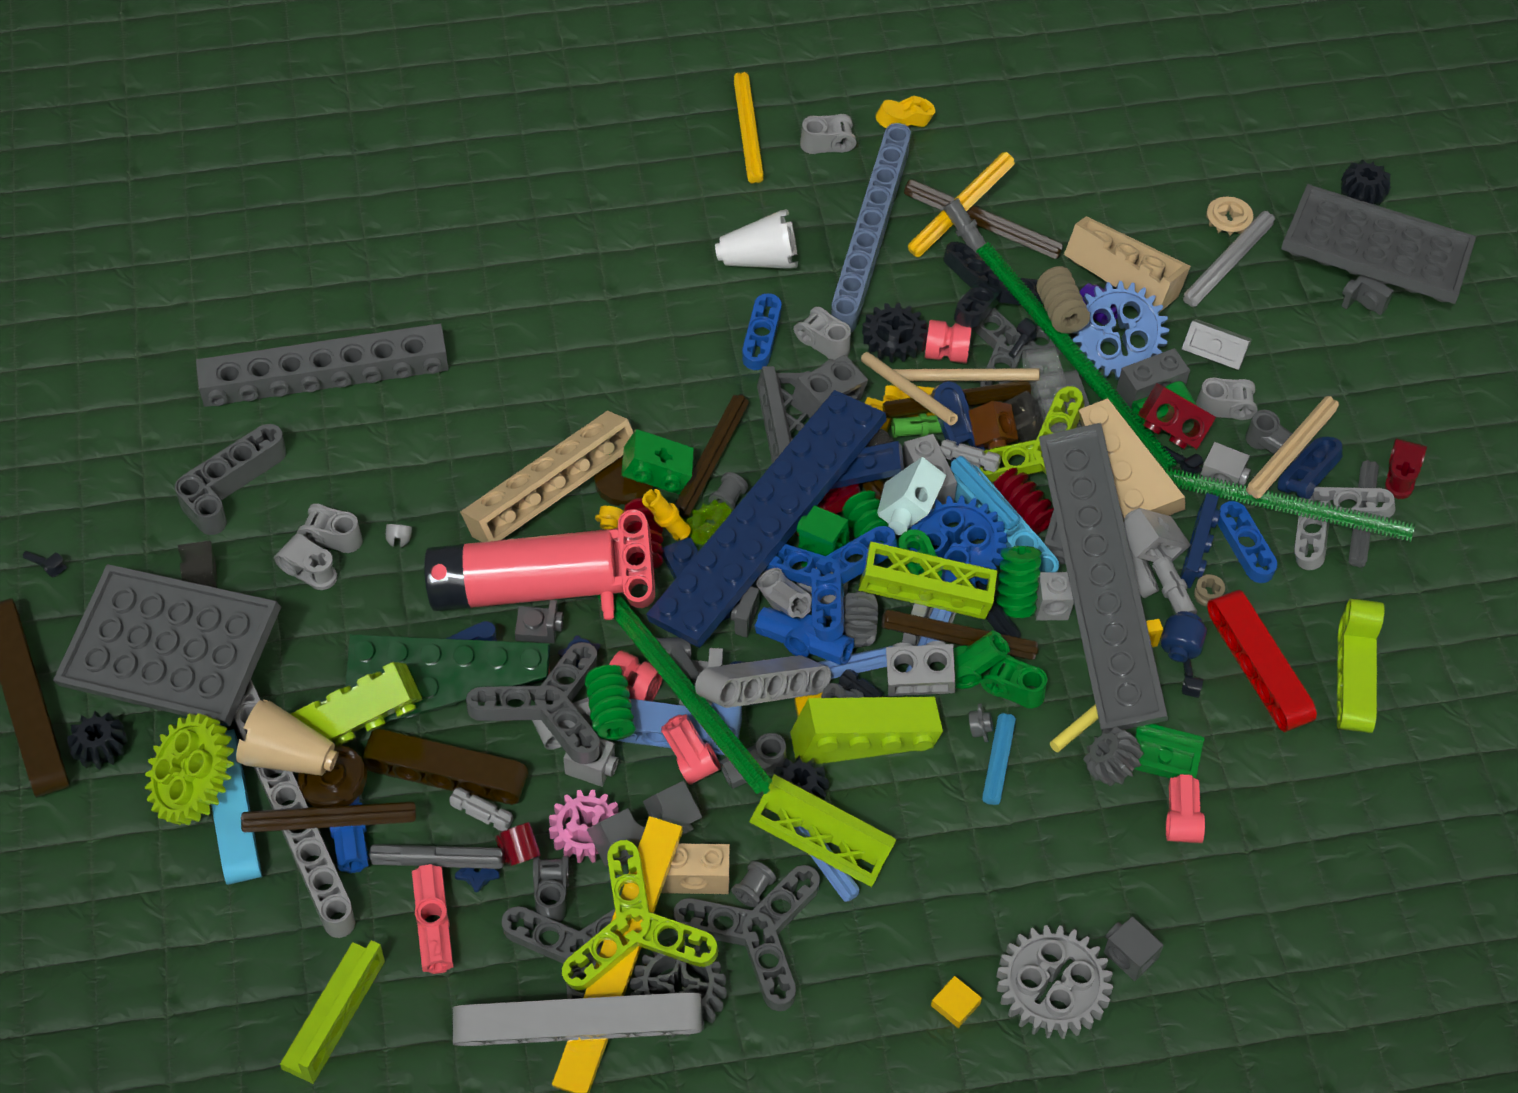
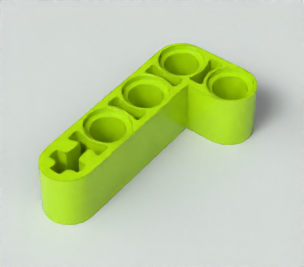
M1349 598L1341 616L1338 628L1337 652L1338 729L1372 733L1375 728L1377 714V637L1384 619V603Z

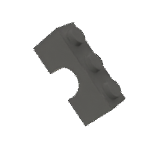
M684 780L643 801L649 816L682 826V835L694 829L691 824L692 822L702 818ZM627 808L593 825L587 831L606 867L608 866L607 854L610 846L617 841L628 840L638 849L645 827L639 825L633 819ZM627 850L620 851V857L615 860H619L623 866L628 863V858L633 857V855H628Z

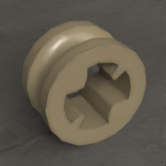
M1212 574L1200 577L1194 591L1196 601L1202 606L1207 607L1209 600L1224 595L1225 583L1221 578ZM1205 588H1212L1214 594H1207V589Z

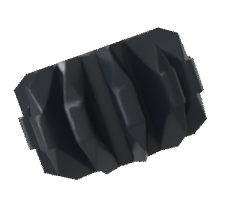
M1362 159L1358 164L1352 162L1342 175L1341 194L1370 204L1380 205L1384 198H1386V195L1389 194L1391 174L1385 172L1384 166H1376L1374 161L1366 163Z
M94 711L92 718L89 719L81 715V724L71 725L72 735L67 737V743L69 748H71L70 753L73 759L80 761L86 769L94 763L95 767L101 770L104 762L108 761V763L114 765V756H124L125 750L123 746L128 744L124 726L119 719L114 720L113 715L109 712L101 717L98 712Z
M800 755L797 757L796 763L786 758L783 762V767H776L774 770L775 775L825 801V792L829 789V781L827 778H824V767L815 768L816 762L814 758L807 763L803 762Z

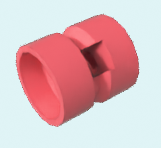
M930 320L925 358L942 360L946 356L950 362L967 364L971 327L961 326L958 323L949 327L946 321Z
M623 650L618 651L609 665L620 666L623 670L622 675L628 680L629 699L653 702L663 678L651 663L645 661L640 664L638 657Z

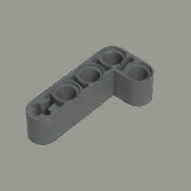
M274 424L259 426L176 481L175 491L180 507L201 532L208 535H216L222 532L227 525V519L221 500L285 458L286 447L281 429Z

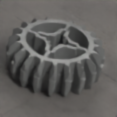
M669 941L666 944V947L672 946L673 944ZM684 942V946L680 950V952L682 953L685 952V945L687 946L686 942ZM695 945L693 948L697 953V957H701V948ZM654 951V958L644 954L642 957L643 966L636 965L634 968L636 978H632L630 981V987L634 990L631 996L675 993V986H678L679 978H681L682 991H679V993L701 994L702 1030H704L703 1020L710 1023L715 1021L716 1015L714 1012L722 1011L723 1002L721 1000L725 999L727 995V989L723 987L726 984V976L720 974L721 964L719 961L713 962L709 966L699 967ZM674 968L670 973L666 975H659L668 969ZM686 969L696 972L705 982H700L699 978H693L688 975Z

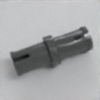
M956 198L942 208L956 227V235L958 237L961 236L966 245L976 252L978 248L986 244L976 227V220H971L959 198Z

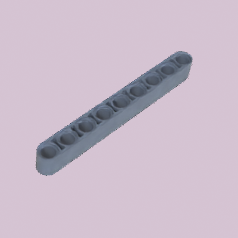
M901 123L891 124L885 130L832 300L831 315L849 325L851 332L856 329L909 155L911 131L909 127Z

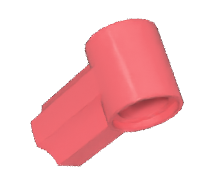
M687 714L677 715L669 719L661 727V732L677 757L676 760L680 772L689 785L721 769L714 750L708 743L704 744Z
M1180 774L1177 777L1170 778L1169 811L1166 818V840L1202 844L1205 832L1204 813H1200L1199 780L1193 778L1192 775Z

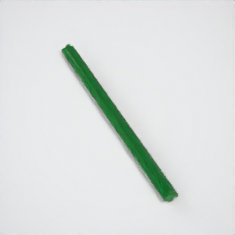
M987 242L978 248L976 253L979 256L981 255V259L983 258L985 264L990 266L992 272L999 277V280L1001 279L1003 285L1006 288L1008 287V291L1010 290V293L1013 296L1015 295V299L1017 298L1019 304L1022 307L1024 306L1026 312L1029 315L1031 314V317H1033L1037 325H1040L1042 331L1045 334L1047 333L1052 342L1054 341V345L1056 344V347H1058V350H1061L1063 356L1065 355L1070 364L1075 366L1077 372L1080 375L1082 374V378L1084 377V380H1086V383H1089L1091 389L1096 391L1098 397H1101V400L1108 398L1161 467L1165 466V470L1169 467V471L1170 468L1176 466L1177 463H1173L1176 460H1171L1173 457H1169L1171 454H1167L1166 448L1161 449L1163 445H1160L1161 442L1159 443L1156 437H1152L1154 434H1150L1149 428L1147 429L1145 426H1142L1144 424L1141 422L1142 420H1138L1137 414H1134L1135 412L1131 411L1132 409L1129 408L1130 406L1127 403H1124L1125 400H1122L1123 398L1117 394L1118 392L1112 389L1113 386H1110L1109 381H1106V378L1100 375L1101 372H1098L1097 367H1093L1092 361L1090 362L1085 353H1082V350L1077 347L1078 345L1072 342L1073 339H1070L1069 334L1061 333L1052 326L1043 304L1038 301L1039 299H1036V296H1034V293H1031L1032 291L1027 288V285H1024L1023 280H1020V277L1018 278V275L1015 274L1016 272H1013V269L1011 270L1009 264L1004 261L1005 259H1002V256H1000V253H997L998 251L993 248V245L991 246V243Z
M1165 466L1162 467L1179 489L1182 486V489L1193 490V492L1197 491V493L1201 491V494L1205 492V495L1209 492V494L1220 496V498L1224 497V499H1227L1228 497V500L1232 498V501L1236 499V502L1240 499V503L1243 502L1244 504H1255V506L1259 505V507L1263 505V508L1267 506V509L1271 507V510L1275 507V511L1279 508V512L1283 509V513H1294V515L1298 514V516L1302 515V517L1306 516V518L1310 516V519L1314 517V520L1318 518V521L1322 519L1323 522L1326 519L1327 523L1330 520L1331 524L1334 521L1335 525L1338 522V525L1342 523V526L1346 524V527H1349L1350 524V528L1354 525V529L1358 526V530L1362 527V531L1366 528V532L1370 529V533L1374 530V534H1376L1378 530L1379 535L1382 531L1383 536L1386 532L1387 537L1390 533V537H1393L1394 534V538L1398 535V539L1402 536V540L1405 537L1406 541L1409 538L1410 542L1412 540L1416 523L1412 527V523L1410 522L1408 526L1407 521L1405 525L1404 521L1400 524V520L1396 523V519L1392 522V518L1388 521V517L1384 521V516L1380 520V515L1376 519V514L1372 518V513L1368 517V512L1364 516V512L1362 511L1360 515L1359 510L1357 514L1356 510L1352 513V509L1348 512V508L1344 511V507L1340 510V506L1336 510V505L1332 509V504L1328 508V503L1324 507V502L1320 506V501L1317 504V501L1313 503V500L1309 502V499H1306L1305 502V498H1302L1301 501V497L1297 500V496L1293 499V495L1289 499V494L1285 498V493L1281 497L1280 492L1277 496V492L1273 495V491L1269 494V490L1261 498L1256 499L1247 493L1245 484L1242 488L1241 483L1238 487V483L1234 486V482L1230 485V481L1226 484V480H1224V483H1222L1223 480L1221 479L1219 482V478L1215 482V477L1211 481L1210 476L1207 480L1206 475L1203 479V475L1199 478V474L1195 477V473L1191 476L1192 472H1190L1188 476V471L1184 475V470L1180 474V469L1176 473V469L1172 472V468L1168 471L1169 467L1166 470Z
M613 593L614 619L756 794L760 792L768 793L770 791L769 784L772 782V779L708 701L696 693L694 684L620 594ZM597 595V598L601 602V596Z

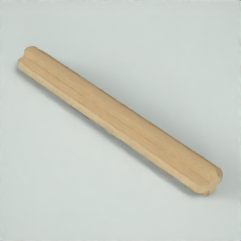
M1331 396L1324 397L1249 482L1246 488L1248 494L1256 499L1262 497L1337 411L1339 406L1337 400H1333Z

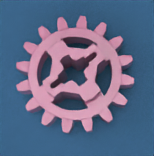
M577 790V798L572 799L569 795H565L564 806L557 803L554 805L555 814L549 816V823L552 826L549 828L550 839H554V848L556 850L564 848V856L571 857L572 854H575L577 856V863H581L584 856H589L590 861L594 863L596 861V854L599 853L587 829L617 814L618 804L614 802L608 805L607 794L602 795L599 799L596 798L595 790H591L589 796H584L581 790ZM570 817L571 821L566 823V828L563 830L565 821Z

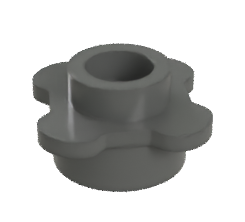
M978 703V710L969 711L971 733L973 738L983 736L984 742H988V732H993L992 716L990 712H984L982 703Z

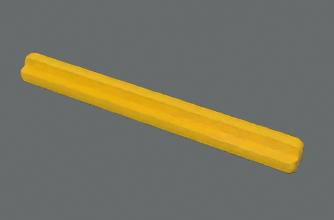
M746 72L736 73L734 75V86L747 178L752 184L755 182L760 183L763 181V169L749 75Z
M1002 152L956 197L959 198L966 211L1014 165V158L1009 153ZM945 210L937 215L908 244L909 252L915 257H920L953 225Z

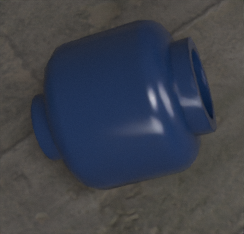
M1187 611L1178 612L1166 620L1160 645L1168 653L1170 659L1177 662H1186L1188 658L1194 659L1201 654L1207 635V628L1198 615Z

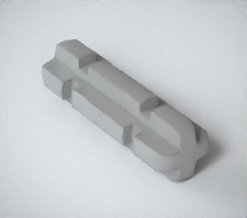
M948 439L943 440L940 446L946 459L952 460L953 457L964 456L972 465L978 468L984 466L985 470L991 472L997 471L1001 459L997 453L988 451L986 454L983 449L962 443L958 446L955 441Z
M456 788L451 794L449 801L452 807L460 811L466 809V814L488 825L494 823L493 827L500 831L509 829L513 822L512 813L502 808L497 810L496 805L476 795L469 796L470 792L462 788Z

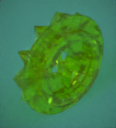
M715 499L710 505L702 503V508L692 510L693 517L686 520V523L691 527L689 537H691L694 543L705 545L731 514V508L725 502L719 503ZM707 519H714L715 524L708 522L704 523V521Z

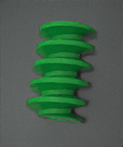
M863 491L853 495L842 508V513L848 519V525L853 530L852 533L855 538L878 526L888 527L889 525L877 513L880 499H875L876 492Z
M1014 546L1004 548L1000 552L1001 557L1005 560L999 563V567L1003 571L998 574L999 581L1002 583L997 586V590L1001 595L997 596L996 601L998 605L1005 607L1003 610L1010 617L1026 618L1034 615L1037 611V590L1039 589L1038 579L1040 577L1039 567L1041 566L1040 556L1042 552L1035 547Z
M616 665L596 667L590 670L585 677L592 729L599 738L606 740L627 738L636 729L633 722L634 714L631 711L632 703L629 699L630 691L627 688L628 680L622 675L623 670L621 667Z

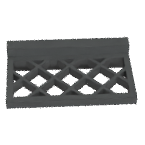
M763 366L757 383V389L773 463L793 440L791 433L795 429L800 431L804 427L802 422L809 416L792 398L793 394L791 395L783 390L780 384L790 383L796 387V380L803 373H776L774 366ZM790 405L803 413L797 420L786 413V409Z

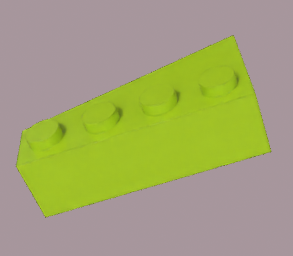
M391 662L383 666L385 673L379 671L368 674L357 680V686L353 688L347 686L327 695L326 701L320 702L318 700L291 713V715L330 741L335 742L336 745H342L355 738L353 734L355 731L365 727L367 732L386 724L384 718L393 713H396L397 717H401L416 709L414 704L423 699L406 663Z
M935 697L808 698L790 734L795 759L800 755L805 763L814 758L816 764L909 751H925L934 747L943 729Z

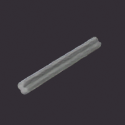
M1268 211L1261 212L1184 293V303L1189 304L1190 307L1197 306L1274 225L1275 216Z

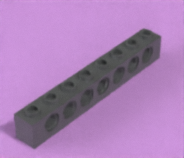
M441 323L196 359L198 384L204 407L448 371Z

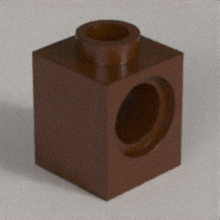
M991 401L968 411L975 446L991 450L1005 447L1008 443L1018 440L1011 404Z

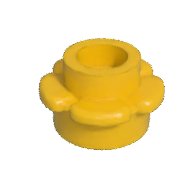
M601 506L599 515H595V520L600 522V528L604 530L618 528V519L623 514V510L614 506Z

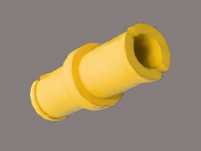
M651 489L647 491L642 498V503L652 512L655 522L659 526L665 527L676 541L679 538L680 540L687 538L691 532V527L679 515L678 508L673 503H668L659 490L655 489L653 492Z

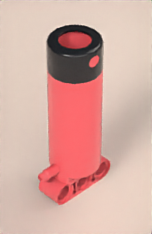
M634 509L627 510L621 514L618 519V528L430 547L425 552V584L429 604L433 611L600 595L604 619L613 620L615 610L613 593L624 592L629 603L636 608L648 607L655 599L650 527L645 515ZM639 521L642 523V528L639 532L635 534L626 532V527L630 522ZM641 552L645 554V559L640 565L635 566L628 563L633 553ZM644 584L648 586L647 593L640 598L633 597L631 590L635 585Z

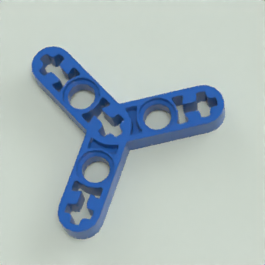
M878 526L827 556L785 544L777 553L778 557L775 556L764 571L771 568H780L787 579L812 587V624L815 634L819 640L826 642L834 641L841 637L844 632L843 584L864 572L867 548L870 541L880 544L884 542V545L898 548L895 532L890 527ZM854 554L863 556L857 562L851 563L847 561L848 557ZM875 554L873 565L879 564L887 559L888 556ZM804 561L808 563L803 569H792V566L797 562ZM826 595L836 596L835 600L831 603H820L821 598ZM825 616H831L832 622L830 627H826Z

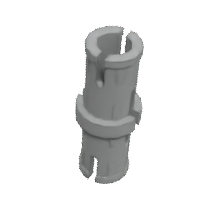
M1165 556L1157 559L1152 567L1163 586L1162 594L1165 598L1169 599L1175 613L1187 611L1196 614L1197 609L1194 607L1186 591L1188 586L1184 579H1180L1171 557Z

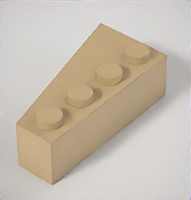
M1087 216L1075 224L1064 253L1075 264L1086 268L1106 282H1110L1114 287H1117L1119 281L1123 282L1124 289L1127 290L1132 282L1135 283V292L1137 293L1145 287L1144 297L1147 299L1155 295L1156 298L1152 305L1154 307L1163 305V309L1179 297L1191 267Z
M1108 398L1079 409L1082 427L1097 423L1102 425L1123 522L1128 513L1138 508L1168 516L1185 510V496Z

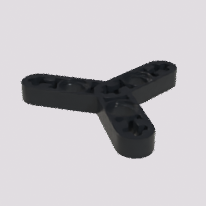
M950 242L947 244L943 261L971 287L957 303L954 320L958 324L971 328L977 327L999 302L1021 305L1017 298L1015 299V295L1013 296L1010 290L1008 291V287L1006 288L1003 285L1001 279L999 280V277L992 272L990 266H987L985 261L973 249L961 242ZM1020 278L1025 283L1024 285H1027V288L1032 291L1031 293H1034L1036 299H1039L1038 301L1043 304L1037 293L1036 285L1038 280Z

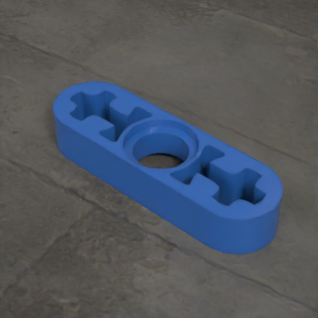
M762 294L756 298L742 349L743 364L751 370H761L763 366L768 365L781 317V300L774 294ZM766 306L771 307L768 317L764 316ZM764 327L770 333L765 336H759L754 333V330ZM755 347H760L758 357H752L755 353Z
M1235 501L1224 503L1220 507L1221 512L1217 522L1220 530L1247 576L1257 583L1269 582L1277 568V560L1245 506ZM1232 517H1238L1237 522ZM1240 537H1249L1255 542V545L1245 547L1240 544L1238 539Z

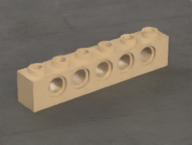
M606 411L460 511L472 537L481 542L504 539L623 456L624 446L633 434L628 419Z

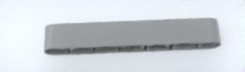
M699 993L472 1004L453 1007V1045L556 1042L578 1040L579 1037L580 1040L685 1035L702 1032L701 994Z

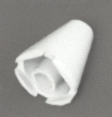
M780 210L721 236L720 243L715 244L718 261L723 260L725 266L797 268L798 261L792 262V256L797 254L792 222H785L784 216L789 215L788 210Z

